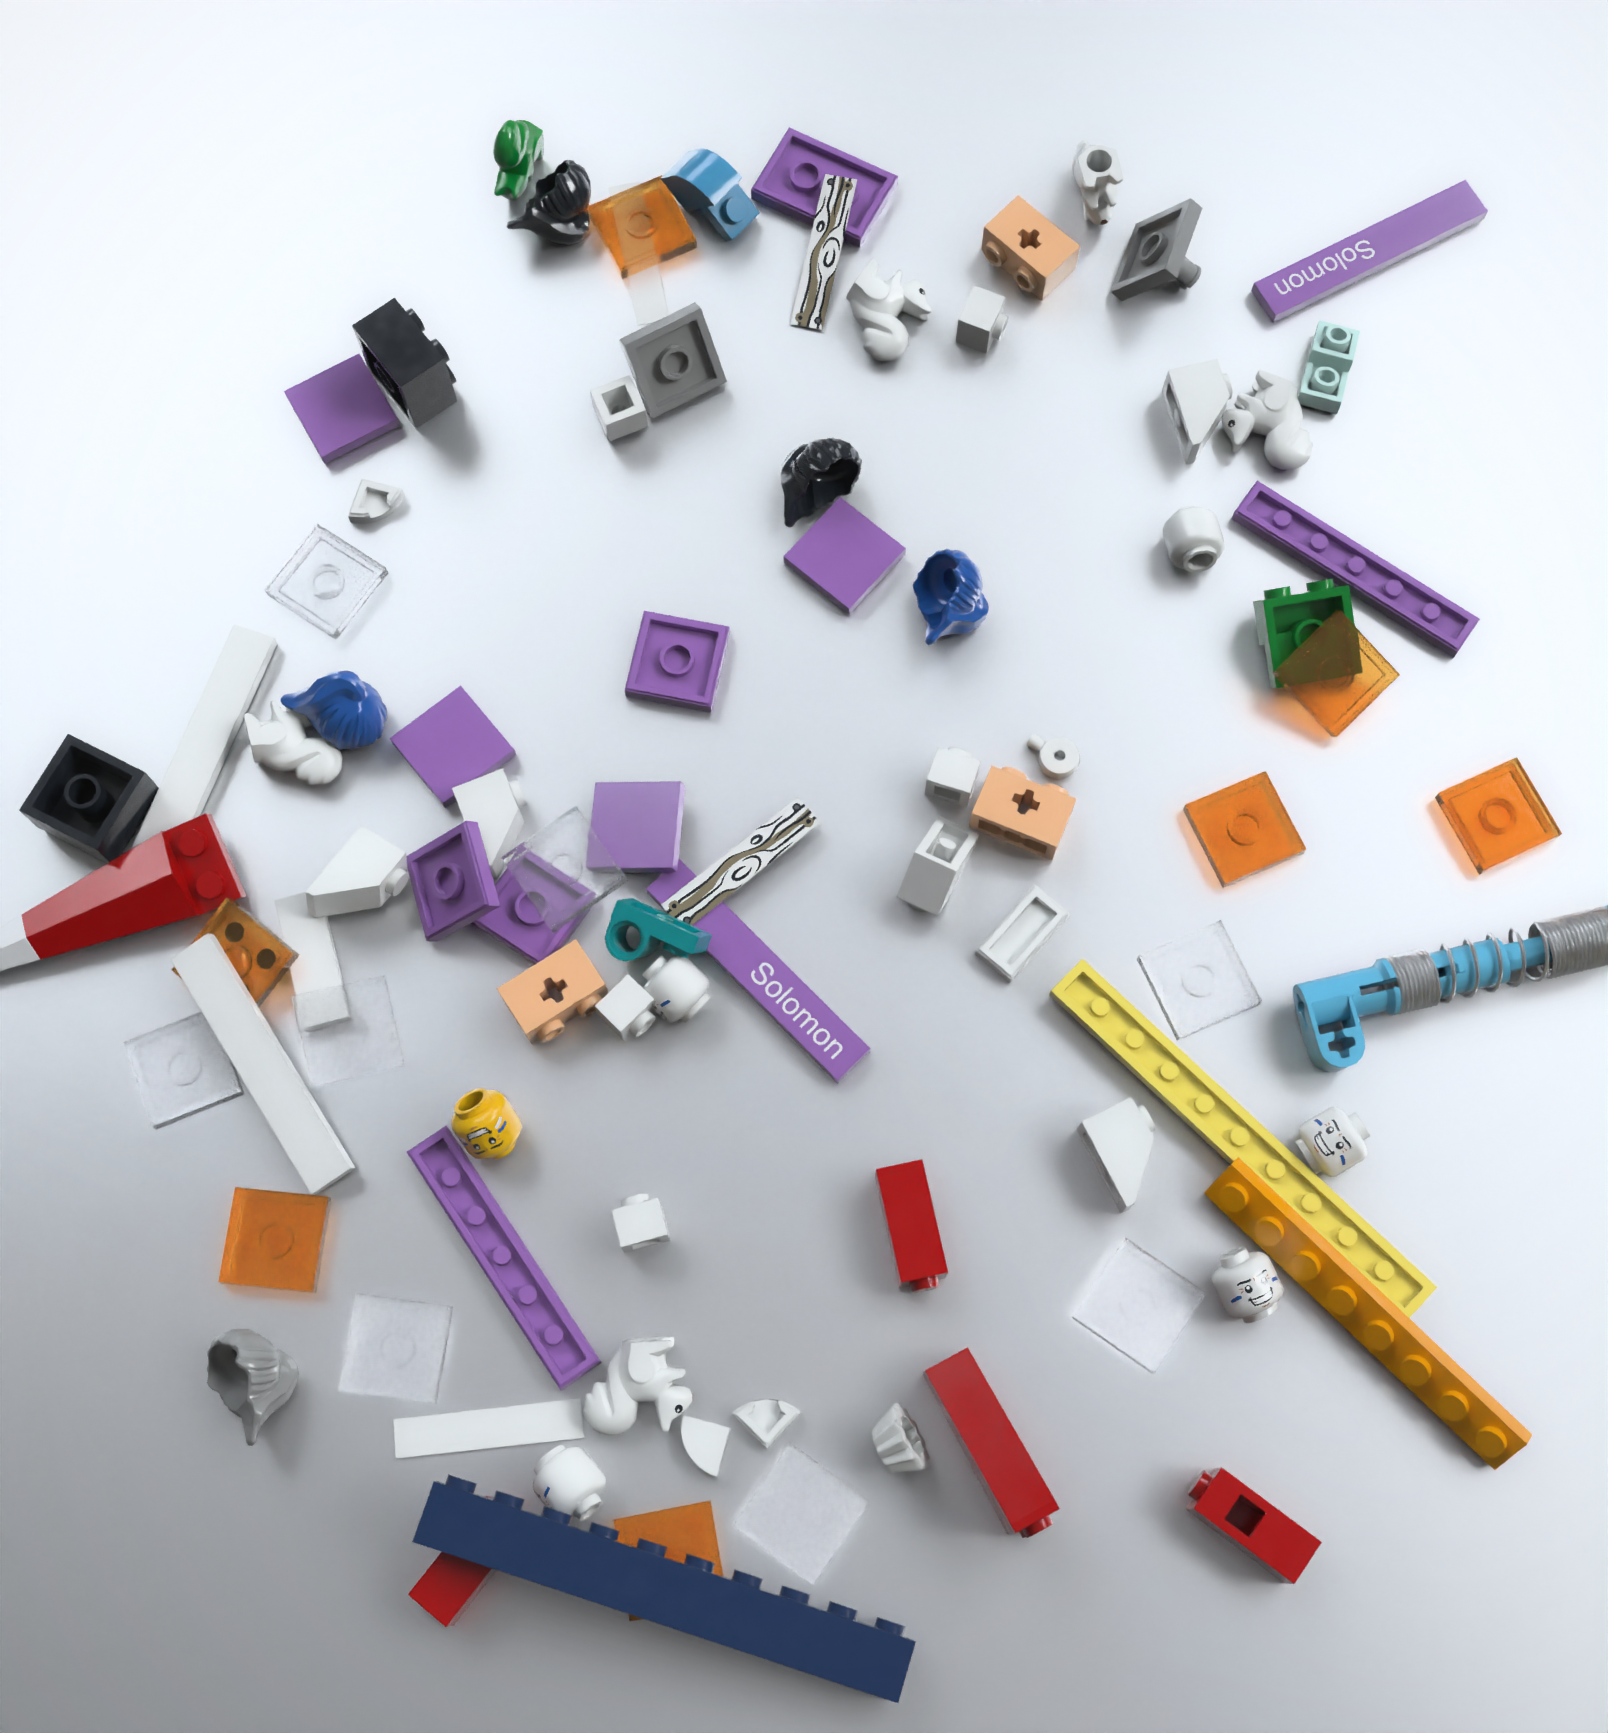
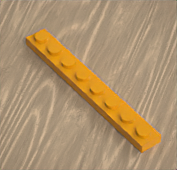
M1239 1157L1204 1192L1214 1204L1494 1470L1528 1444L1532 1434Z

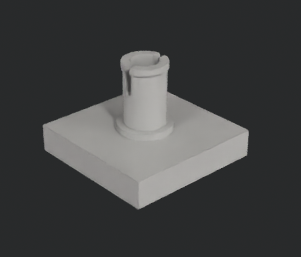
M1190 198L1136 223L1111 293L1121 301H1124L1172 280L1184 290L1187 287L1191 288L1199 279L1202 270L1200 266L1191 262L1185 255L1203 207Z
M695 302L619 339L646 412L652 419L727 382L702 309Z

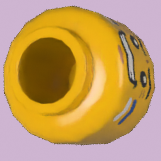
M484 1088L474 1089L462 1096L454 1107V1114L451 1119L453 1132L466 1151L476 1159H500L508 1155L514 1149L515 1141L518 1139L522 1129L520 1118L507 1098L497 1090H485Z

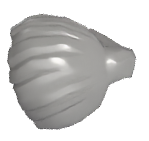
M238 1328L223 1333L212 1341L207 1351V1384L212 1390L219 1393L228 1410L242 1418L246 1443L249 1446H253L257 1441V1435L262 1424L273 1412L281 1408L289 1400L297 1385L299 1371L295 1360L283 1351L275 1349L268 1339L250 1329Z

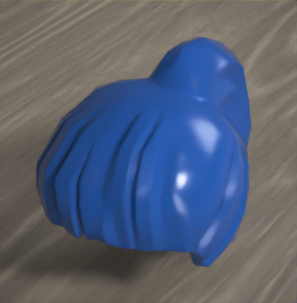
M946 548L945 550H938L931 557H928L922 570L917 574L918 577L913 583V590L917 597L918 607L928 623L925 642L927 645H932L941 636L967 634L977 629L986 619L989 606L981 592L983 582L980 570L964 552Z
M348 670L329 673L316 679L310 687L295 693L285 694L280 699L282 705L288 709L306 715L318 733L338 749L349 748L352 750L372 745L376 739L381 738L388 718L386 705L382 702L378 691L365 681H361L357 674Z

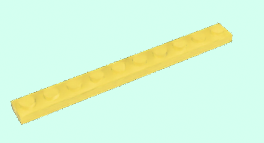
M1081 959L1050 991L1049 995L1228 1163L1232 1164L1239 1157L1408 1318L1415 1313L1437 1288L1086 961Z

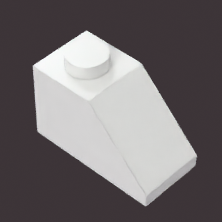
M1218 359L1169 369L1166 375L1162 393L1186 465L1196 461L1220 422L1228 400L1233 395L1230 377L1227 373H1222Z
M503 768L452 788L464 821L478 822L493 880L499 877L524 824L519 808L527 805L518 780L509 783Z
M938 817L915 850L896 897L908 902L917 911L930 912L938 916L948 901L978 840L979 834L942 817Z
M360 826L305 891L308 913L317 918L381 907L390 895H398L408 881L409 873L407 872L406 852L367 828Z
M1132 1097L1081 1121L1076 1129L1120 1214L1129 1210L1136 1202L1154 1142V1137L1151 1133L1155 1131L1153 1120L1143 1105L1137 1107Z

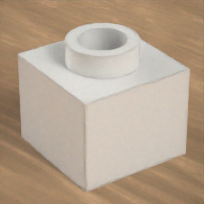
M974 285L958 319L956 342L987 353L993 338L1000 340L1008 323L1009 316L1003 314L1005 297Z
M630 375L590 390L593 408L609 442L648 427L646 409Z
M937 747L926 780L925 794L967 807L978 776L981 760L974 759L971 753L960 748L950 747L948 750Z
M629 974L595 1005L598 1016L624 1042L632 1034L635 1037L642 1035L656 1019L653 1015L656 1011L652 1008L654 998Z
M648 1194L634 1195L621 1200V1208L612 1210L620 1246L624 1253L670 1241L662 1205L658 1197L649 1200Z

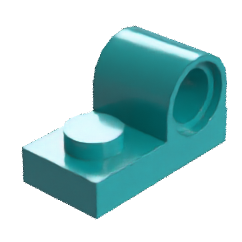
M628 898L617 900L606 930L605 943L610 954L622 961L650 956L656 951L661 941H664L663 949L688 958L689 954L706 952L712 934L636 899ZM630 926L637 929L640 934V944L637 949L630 947L626 939V933Z

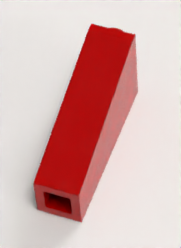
M968 1347L925 1370L923 1376L1006 1533L1015 1534L1019 1532L1022 1538H1029L1054 1524L1049 1515L1060 1508Z

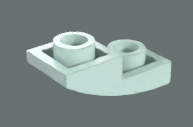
M1319 320L1297 397L1301 405L1338 414L1348 374L1354 361L1360 334L1359 330Z

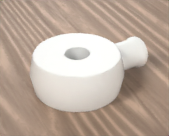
M1033 734L1027 742L1028 747L1038 752L1039 766L1048 777L1052 779H1065L1078 769L1080 754L1076 745L1069 739L1056 737L1046 742L1037 734ZM1060 756L1063 760L1059 761L1055 757Z

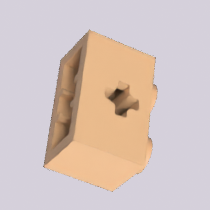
M1018 195L984 226L981 250L990 263L997 267L1001 266L1011 274L1020 288L1026 292H1032L1039 299L1043 300L1076 269L1080 246Z
M991 766L971 813L969 827L1053 860L1074 808L1076 798L1069 796L1068 791L1058 785L1051 783L1040 785L1030 781L1024 773L1015 768L1002 767L1000 769ZM1022 804L1030 806L1025 815L1017 812Z
M576 939L497 988L503 1001L531 1044L539 1039L542 1043L552 1040L564 1031V1024L577 1015L583 1018L596 1012L595 1005L609 993L603 979ZM555 988L558 992L562 993L564 998L558 1003L550 998L549 992Z

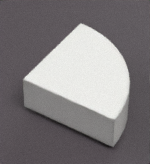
M361 478L348 513L350 522L367 524L389 516L401 504L405 496L403 489Z
M760 1399L748 1402L732 1413L766 1449L801 1414L792 1405L774 1399Z
M683 1415L681 1435L688 1455L699 1468L718 1477L731 1428Z

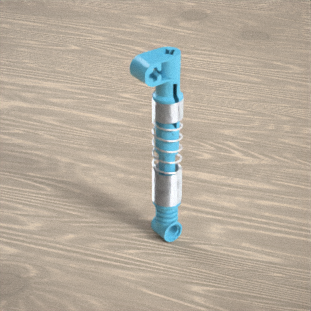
M1608 905L1534 921L1529 928L1528 939L1522 940L1518 930L1515 927H1511L1508 932L1509 944L1503 945L1494 934L1488 932L1485 940L1472 943L1469 938L1465 937L1461 946L1449 948L1447 944L1442 943L1439 951L1428 953L1423 948L1410 950V952L1406 951L1405 953L1401 952V954L1397 953L1396 955L1393 954L1392 956L1388 955V957L1384 956L1383 958L1376 959L1371 967L1295 984L1293 987L1295 1010L1311 1062L1318 1069L1326 1072H1338L1356 1064L1362 1058L1365 1050V1039L1358 1017L1383 1011L1389 1015H1401V1013H1410V1011L1437 1006L1439 1002L1449 1003L1455 994L1471 998L1475 995L1477 989L1481 988L1487 992L1494 993L1502 983H1506L1510 987H1518L1522 983L1524 976L1534 982H1540L1544 978L1552 979L1608 965ZM1513 932L1515 933L1518 942H1513ZM1536 966L1542 975L1540 977H1532L1526 971V968ZM1521 970L1520 979L1516 983H1510L1511 972ZM1382 985L1383 991L1361 995L1360 990ZM1338 1021L1342 1022L1343 1029L1336 1033L1334 1031L1325 1034L1319 1033L1318 1026ZM1332 1041L1334 1043L1342 1042L1344 1050L1341 1052H1330L1328 1043Z

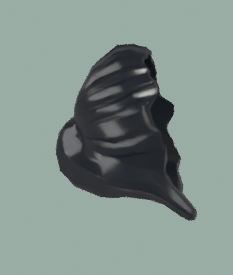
M564 160L556 167L553 173L537 181L535 186L536 194L526 203L525 214L520 218L507 222L506 227L508 229H527L550 241L566 245L575 244L583 240L589 231L590 225L587 209L591 198V182L585 168L576 164L574 160Z
M835 438L812 440L808 444L798 446L787 455L781 469V485L784 492V524L786 527H793L801 517L811 516L816 510L826 507L829 503H833L837 497L852 493L855 483L859 479L862 459L850 443Z

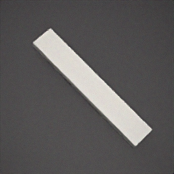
M235 624L233 625L132 848L161 831H167L201 815L242 724L243 714L247 713L278 644L274 637Z
M207 933L170 959L310 1193L318 1194L355 1169L354 1164L215 935Z

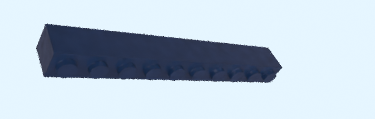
M448 1474L445 1483L433 1482L412 1541L414 1543L895 1703L899 1702L916 1641L903 1636L906 1626L877 1617L875 1625L872 1626L856 1620L858 1610L829 1601L827 1610L808 1604L810 1594L783 1585L780 1593L776 1594L760 1588L763 1581L762 1578L735 1569L732 1579L712 1573L715 1563L687 1554L684 1563L665 1557L668 1548L666 1546L639 1538L637 1546L634 1547L617 1541L620 1533L618 1530L591 1522L589 1531L569 1525L572 1518L570 1514L544 1506L541 1515L522 1509L525 1499L496 1490L494 1498L490 1499L474 1493L477 1483Z

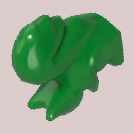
M507 120L497 132L493 144V157L499 166L494 195H501L509 200H517L526 190L527 184L531 182L534 174L533 163L542 160L544 156L543 130L526 120Z

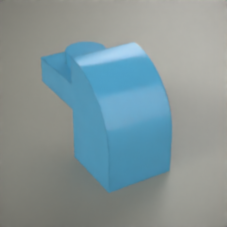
M699 148L688 151L661 178L684 210L687 212L701 209L725 242L733 240L760 213L739 186L738 182L742 179L740 174L725 159L708 149Z

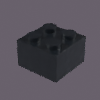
M394 297L352 325L368 369L415 428H418L457 402L453 384L457 381L453 372L446 364L450 361V358L436 338L430 341L423 333L425 331L424 324L412 308L405 311Z
M67 734L19 811L36 827L109 863L119 857L149 810L159 787L146 772Z

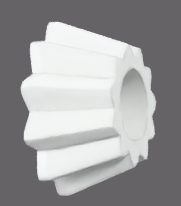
M899 1403L894 1404L871 1430L874 1437L873 1443L877 1448L878 1455L882 1458L884 1465L888 1466L891 1473L929 1469L927 1460L930 1457L925 1449V1440L920 1435L916 1422L910 1418L906 1408L902 1409Z

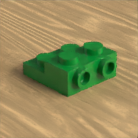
M1333 579L1306 583L1307 592L1291 594L1290 586L1264 590V599L1253 601L1259 645L1265 646L1271 688H1281L1362 673L1349 585L1334 587Z

